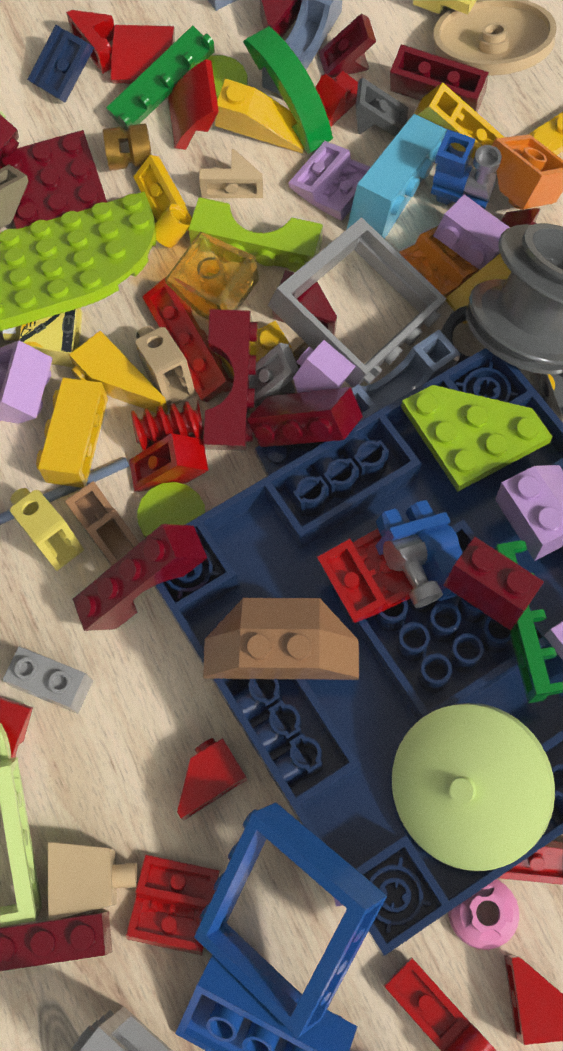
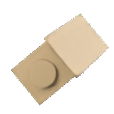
M235 149L231 150V169L219 167L199 169L201 198H263V174Z

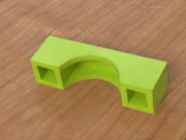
M199 197L188 230L191 247L201 252H216L225 254L233 259L243 258L256 261L264 266L274 265L296 272L319 253L322 244L323 224L292 217L278 230L268 233H256L246 230L235 221L231 213L230 204Z

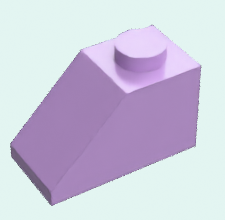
M323 340L315 350L309 346L300 356L296 363L301 367L294 375L293 380L298 393L340 388L356 366Z

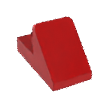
M78 10L66 12L71 33L94 47L90 55L91 60L102 74L111 70L110 55L112 54V48L109 42L113 40L115 25L113 17L108 14Z
M344 71L334 79L325 73L321 76L315 88L325 108L330 127H332L356 104L358 82Z

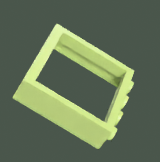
M18 757L0 760V806L17 903L0 907V927L36 921L42 909Z

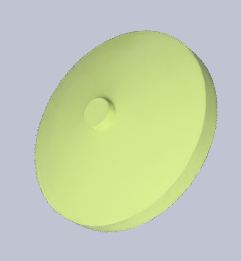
M461 703L446 706L427 714L405 735L399 745L393 764V797L404 827L422 849L437 860L452 867L471 871H487L511 864L535 846L550 822L554 808L555 784L546 752L535 735L522 722L501 709L479 703Z

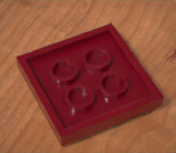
M84 130L17 148L9 157L4 155L0 159V169L10 164L27 175L28 184L13 217L16 229L30 226L38 220L48 221L62 217L63 214L69 211L79 212L90 209L97 203H107Z

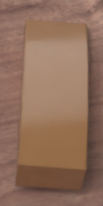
M94 481L65 500L67 507L111 566L139 544V541Z

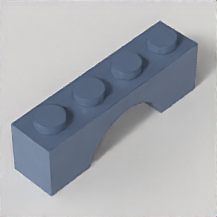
M302 0L296 23L285 42L298 57L305 70L309 67L341 14L342 0ZM263 68L262 87L280 94L266 68Z
M437 330L415 345L405 359L382 379L367 386L358 384L352 388V392L363 415L360 421L457 365L460 353L440 330Z

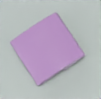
M324 141L288 184L303 199L342 221L351 211L357 184L371 167L352 160L348 149Z

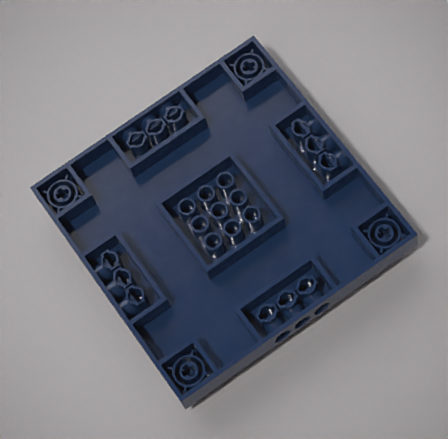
M487 348L482 349L358 422L345 440L324 442L185 524L195 527L207 559L184 577L168 580L154 586L203 666L205 638L243 598H320L358 639L359 680L212 679L298 821L387 895L368 931L369 936L382 956L390 953L563 834V693L549 695L544 701L527 702L509 629L460 596L442 601L437 599L420 608H415L411 598L383 612L354 623L317 558L348 539L354 542L378 528L376 520L384 511L396 508L404 523H409L410 521L405 513L411 505L427 500L435 515L447 513L451 521L448 525L456 532L462 552L465 551L474 537H477L494 549L497 544L521 540L496 502V496L503 481L533 466L559 465L563 470V422L516 366L505 362ZM431 385H436L525 406L535 411L553 437L549 444L457 492L401 408L402 400ZM563 546L535 561L528 550L515 554L518 565L530 573H534L536 577L544 581L529 604L530 611L540 609L545 611L546 619L534 622L541 649L552 647L544 635L550 629L563 622ZM557 652L556 657L544 660L550 684L563 682V660ZM461 703H479L509 713L522 722L535 735L549 759L555 784L554 808L550 822L534 847L521 858L504 867L487 871H471L452 867L437 860L422 849L410 836L396 809L392 790V771L399 745L408 731L420 719L446 706Z

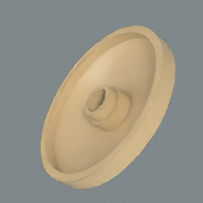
M477 0L468 15L450 9L440 17L434 27L433 45L437 56L489 72L488 76L506 75L523 71L543 61L555 46L557 26L554 17L549 11L528 0Z

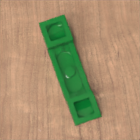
M270 26L245 39L243 43L259 71L266 68L297 123L292 128L307 154L318 149L324 141H331L333 139L332 131L321 98L304 66L289 45Z

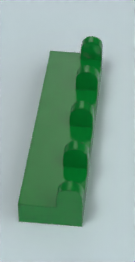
M192 25L106 107L108 114L126 131L129 125L140 124L170 95L175 85L189 70L203 60L208 59L215 52L213 39L207 33L202 35Z
M524 540L497 544L495 550L517 563L515 554L526 551L527 546ZM529 605L513 628L509 630L527 702L534 703L544 701L549 695L563 693V682L550 684L544 660L554 658L557 654L554 647L540 648L534 622L546 619L545 611L543 609L530 611Z

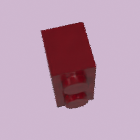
M474 537L454 564L443 586L511 630L544 581L477 537Z

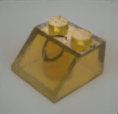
M201 231L165 278L166 284L199 316L208 320L210 309L239 310L260 280L254 255Z

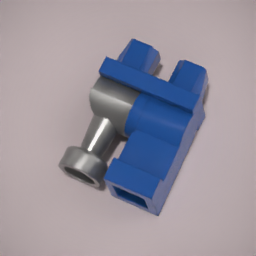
M447 129L436 154L435 163L437 165L430 194L436 195V200L446 205L452 202L456 203L465 194L485 209L496 184L497 175L494 172L499 168L502 158L501 152L491 145L481 146L476 150L473 161L474 166H471L469 163L475 138ZM451 143L463 145L466 151L455 150Z
M427 500L417 502L406 510L405 513L410 521L409 523H404L396 508L384 511L376 520L382 538L375 546L379 555L384 554L387 562L386 565L390 569L403 571L413 586L409 596L415 608L426 606L437 599L442 601L458 596L443 586L454 564L463 553L459 546L456 532L448 525L451 521L447 513L435 515Z

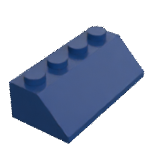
M212 955L193 992L175 1034L205 1051H350L358 1026L326 1010L318 1024L297 1038Z

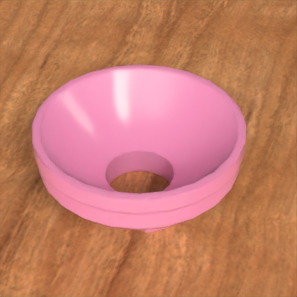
M496 879L449 911L448 917L455 934L464 943L477 949L490 950L507 943L514 935L519 922V907L512 891L504 883ZM483 901H491L498 908V919L489 926L481 924L476 915L477 907Z

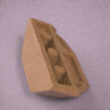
M243 598L205 638L203 678L359 680V643L352 632L320 598Z

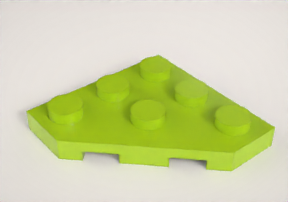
M431 385L402 400L401 408L457 492L549 444L553 437L535 411L525 406L436 385Z

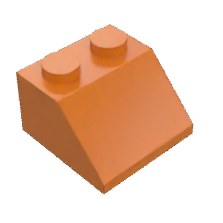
M530 134L495 139L492 146L496 147L502 155L499 168L496 170L499 190L509 198L508 202L520 210L556 203L563 192V160Z

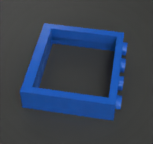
M273 803L259 810L254 809L244 820L242 836L228 854L230 861L225 872L214 884L213 889L215 893L211 902L200 914L201 923L194 938L299 1038L322 1020L387 895L304 827L278 803ZM266 839L347 908L303 994L227 924Z

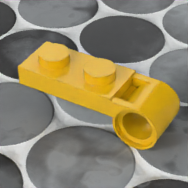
M149 155L133 178L140 191H145L153 215L157 220L155 223L156 240L163 246L172 248L188 231L192 217L160 157Z

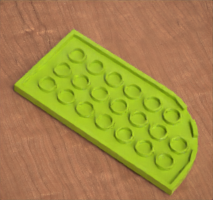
M145 191L129 194L107 203H97L92 208L83 211H69L63 214L62 217L48 221L38 220L30 226L20 229L15 228L2 231L0 233V331L93 304L119 290L118 284L126 280L130 275L136 277L148 263V254L152 246L156 245L155 220Z

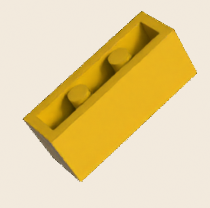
M62 378L60 389L55 390L53 395V415L45 424L44 435L46 440L44 448L38 451L36 457V467L46 483L80 488L86 487L108 401L102 382Z

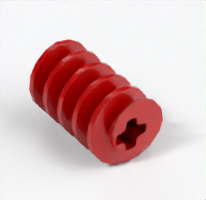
M198 399L195 410L192 409L188 401H184L182 412H179L174 403L170 404L169 414H166L161 406H157L156 416L154 417L148 408H144L142 419L138 418L134 410L131 411L136 442L140 444L143 451L150 447L151 441L155 444L171 433L189 437L193 434L195 438L203 439L204 429Z

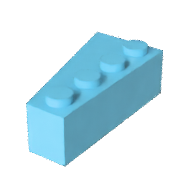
M413 114L357 184L347 229L362 217L385 239L411 197L415 194L422 180L428 177L447 129Z

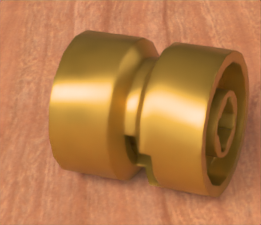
M147 123L129 125L127 131H124L121 127L103 129L105 152L110 171L127 169L129 163H133L135 167H141L149 155H152ZM128 142L130 153H122L121 143Z

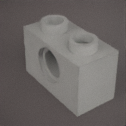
M20 646L3 678L4 682L15 689L77 714L93 682L82 671Z

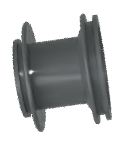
M548 223L510 227L500 235L498 247L501 257L511 273L507 279L484 281L473 288L466 309L467 323L479 342L505 362L533 373H563V227Z

